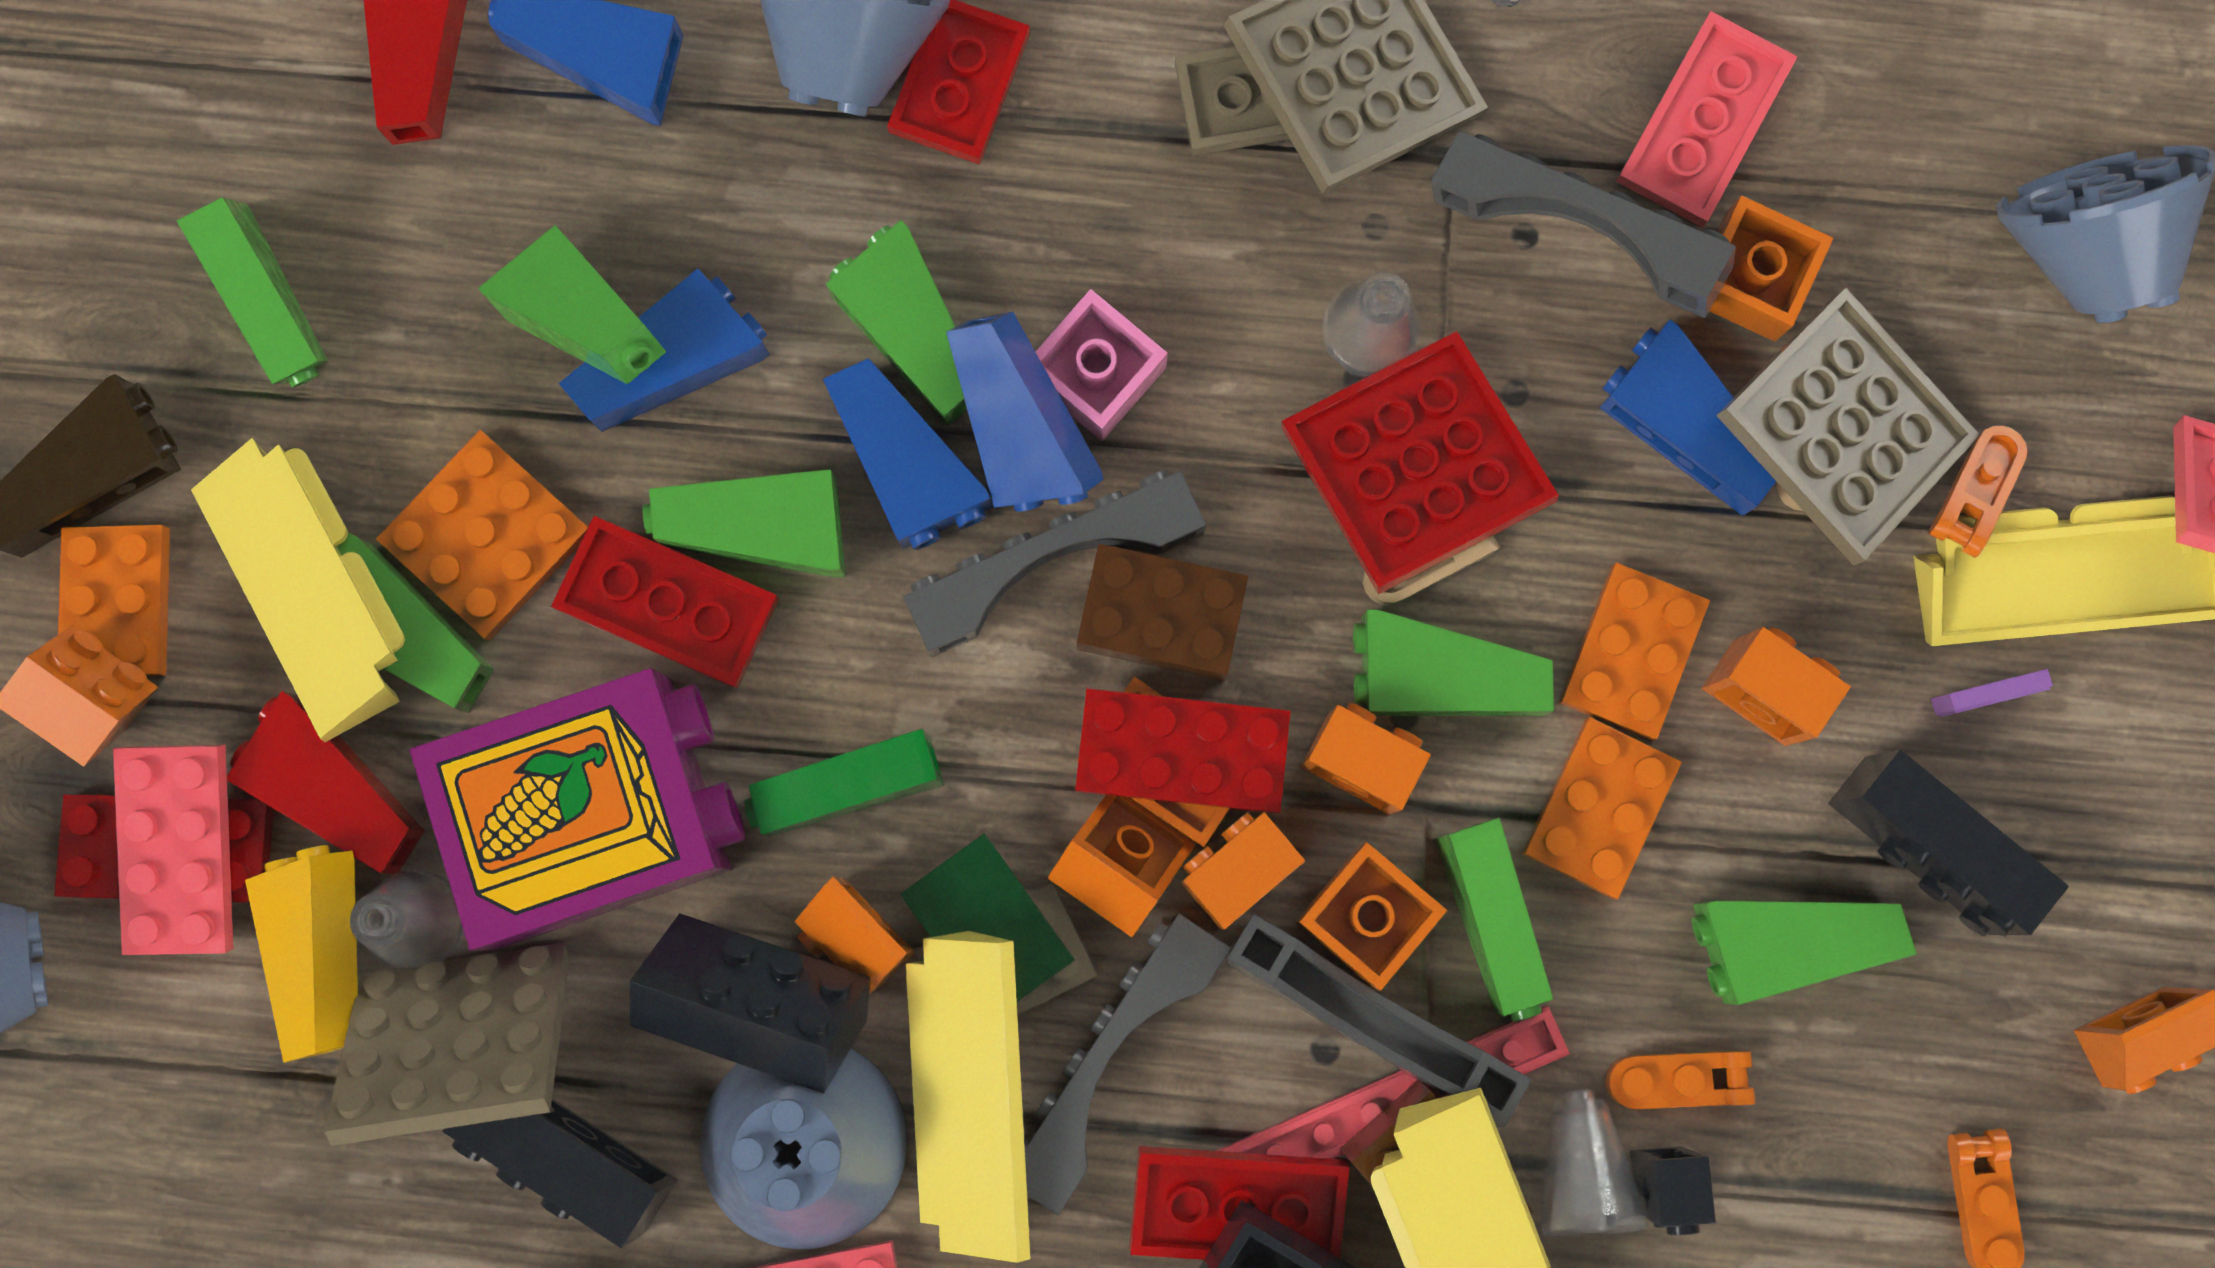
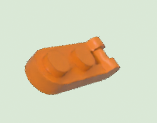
M2003 425L1992 426L1985 429L1974 441L1940 512L1928 531L1929 535L1941 541L1948 538L1962 545V552L1974 558L1978 557L1992 534L2027 458L2026 442L2018 432ZM1961 512L1976 520L1972 528L1957 520Z
M1749 1050L1629 1055L1618 1058L1610 1065L1606 1072L1605 1085L1608 1094L1615 1102L1626 1108L1656 1109L1756 1104L1754 1087H1749L1747 1068L1752 1067V1055ZM1726 1068L1727 1087L1714 1088L1712 1069Z
M2003 1128L1985 1130L1983 1136L1971 1137L1967 1132L1950 1134L1947 1140L1964 1252L1968 1264L1972 1268H2021L2024 1263L2025 1250L2009 1160L2012 1153L2011 1142L2007 1132ZM1986 1157L1988 1170L1975 1172L1973 1164L1975 1158Z

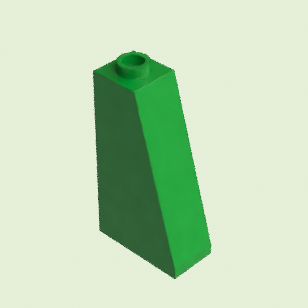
M919 729L750 784L748 787L751 798L744 799V805L752 829L759 827L761 835L771 837L945 785L932 739L924 729Z

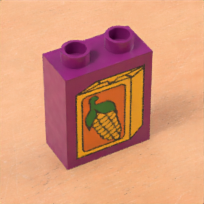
M649 668L409 749L470 951L499 950L732 870L725 846L745 840V829L737 802L728 783L724 781L705 787L694 749L713 743L714 732L706 705L695 684L675 690L670 678Z

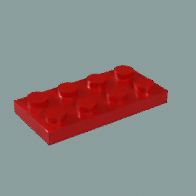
M593 516L551 607L738 689L780 598L778 595Z
M1086 688L1075 792L1280 814L1291 710Z
M63 794L54 897L119 899L115 796ZM228 799L232 902L250 903L245 880L265 873L264 864L270 862L274 809L260 800Z
M1138 1146L1129 1240L1130 1255L1204 1260L1240 1201L1243 1200L1340 1258L1350 1167L1347 1161L1343 1159Z

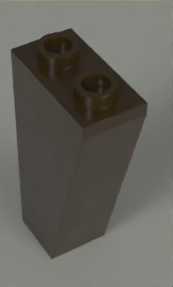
M116 374L107 377L0 480V551L22 558L60 537L61 528L78 527L181 470L173 453L178 451L177 445L170 433L162 425H157L150 412L155 409V404L141 384H132Z

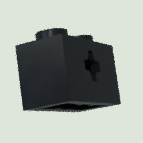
M1682 1146L1630 1150L1636 1214L1653 1222L1654 1227L1666 1228L1669 1235L1697 1234L1700 1232L1699 1224L1716 1223L1708 1156Z

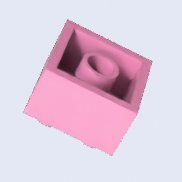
M1091 289L1035 351L1070 415L1101 441L1108 436L1166 369L1168 352Z

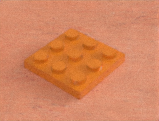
M479 430L376 540L479 635L490 641L579 547L588 526L487 434Z

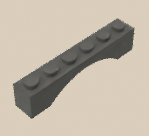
M1459 131L1431 179L1436 203L1478 221L1502 215L1538 214L1561 217L1590 227L1610 238L1635 260L1649 278L1659 299L1703 318H1706L1734 267L1736 246L1730 244L1729 240L1722 234L1709 229L1702 230L1701 232L1683 224L1676 215L1668 211L1656 210L1653 212L1637 205L1625 193L1615 190L1609 193L1591 186L1588 180L1577 173L1567 171L1562 174L1546 167L1540 159L1531 154L1520 153L1517 155L1502 149L1495 140L1482 134L1471 136Z
M1167 470L1156 472L1140 481L1141 489L1125 496H1123L1121 491L1110 493L1095 501L1096 509L1078 517L1075 511L1066 513L1049 522L1050 530L1033 538L1030 532L1022 533L1002 544L1004 551L988 558L985 557L984 553L973 555L956 565L958 572L942 579L939 578L938 574H933L913 583L910 586L912 592L903 596L931 657H935L978 637L989 614L1005 593L1028 573L1053 559L1079 550L1098 548V543L1161 554L1203 535L1206 523L1182 472L1178 471L1170 476Z
M1179 913L1173 921L1166 917L1162 918L1147 942L1155 947L1144 965L1137 960L1134 961L1119 984L1127 992L1116 1009L1106 1004L1090 1029L1098 1035L1088 1052L1078 1047L1061 1073L1069 1078V1081L1059 1096L1052 1092L1047 1094L1033 1116L1041 1124L1030 1140L1024 1138L1027 1195L1056 1215H1059L1087 1172L1088 1162L1085 1138L1088 1111L1096 1084L1110 1057L1125 1038L1152 1014L1180 999L1202 993L1231 950L1229 946Z
M1255 914L1252 915L1227 958L1228 966L1442 1095L1450 1096L1481 1088L1497 1128L1506 1127L1532 1080L1487 1052L1449 1034L1392 1002L1339 969L1296 938Z

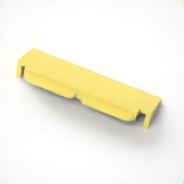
M251 438L193 487L191 491L320 739L327 742L400 702L396 693L383 681L378 671L398 661L394 652L402 648L405 636L364 559L354 552L341 555L337 546L346 540L348 530L307 454L298 448L285 452L279 444L266 454L259 444Z
M2175 496L2080 504L2071 511L2070 519L2058 520L2057 514L2049 508L2002 511L1987 544L1978 557L1974 558L1962 552V545L1948 538L1944 541L1936 538L1937 554L1913 556L1925 640L1930 646L2215 619V553L2176 542ZM1960 515L1957 519L1971 528L1976 521L1968 515Z
M972 931L923 938L924 960L906 963L920 1223L939 1225L940 1251L1015 1263L1029 1260L1031 1258L1014 943L1012 940Z
M1477 1088L1400 1108L1394 1130V1137L1400 1150L1384 1155L1382 1165L1375 1167L1372 1171L1371 1184L1405 1268H1551L1482 1089Z

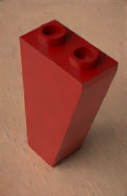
M363 0L376 128L392 145L441 139L467 0Z
M281 691L277 697L271 698L262 708L258 717L260 725L251 739L243 742L234 752L230 760L232 768L227 775V781L341 850H352L353 856L379 873L398 875L425 830L339 735L327 742L320 739L298 695Z

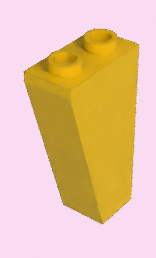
M328 845L303 849L296 852L297 857L279 859L264 864L265 873L245 880L283 1063L343 1049L354 999L358 996L355 865L352 850L330 853Z

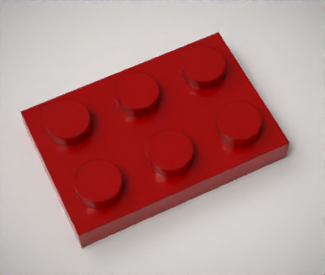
M950 0L948 9L913 57L887 124L888 132L980 165L1029 39L1030 25L958 0Z

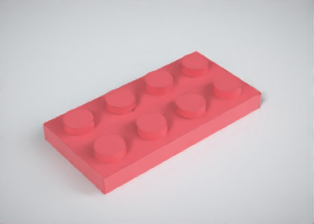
M1710 11L1616 182L1703 228L1709 221L1798 56Z
M226 744L121 746L113 748L122 955L219 954L233 950Z

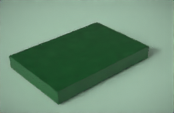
M985 833L900 893L930 937L972 931L1012 940L1014 943L1017 1002L1075 961L1072 954Z

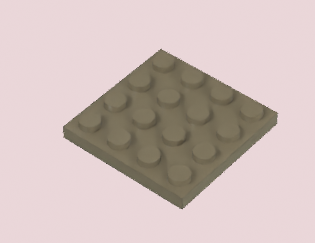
M1263 0L1228 16L1223 25L1322 194L1481 117L1488 109L1487 104L1424 0Z
M1846 287L1834 294L1716 415L1853 566L1866 561L1980 436L1975 428Z
M565 942L361 973L358 982V996L354 999L324 1129L330 1145H342L549 1113L551 1110L570 959Z

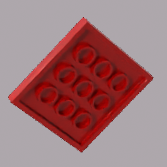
M1457 331L1281 421L1283 432L1378 595L1556 503L1559 494Z

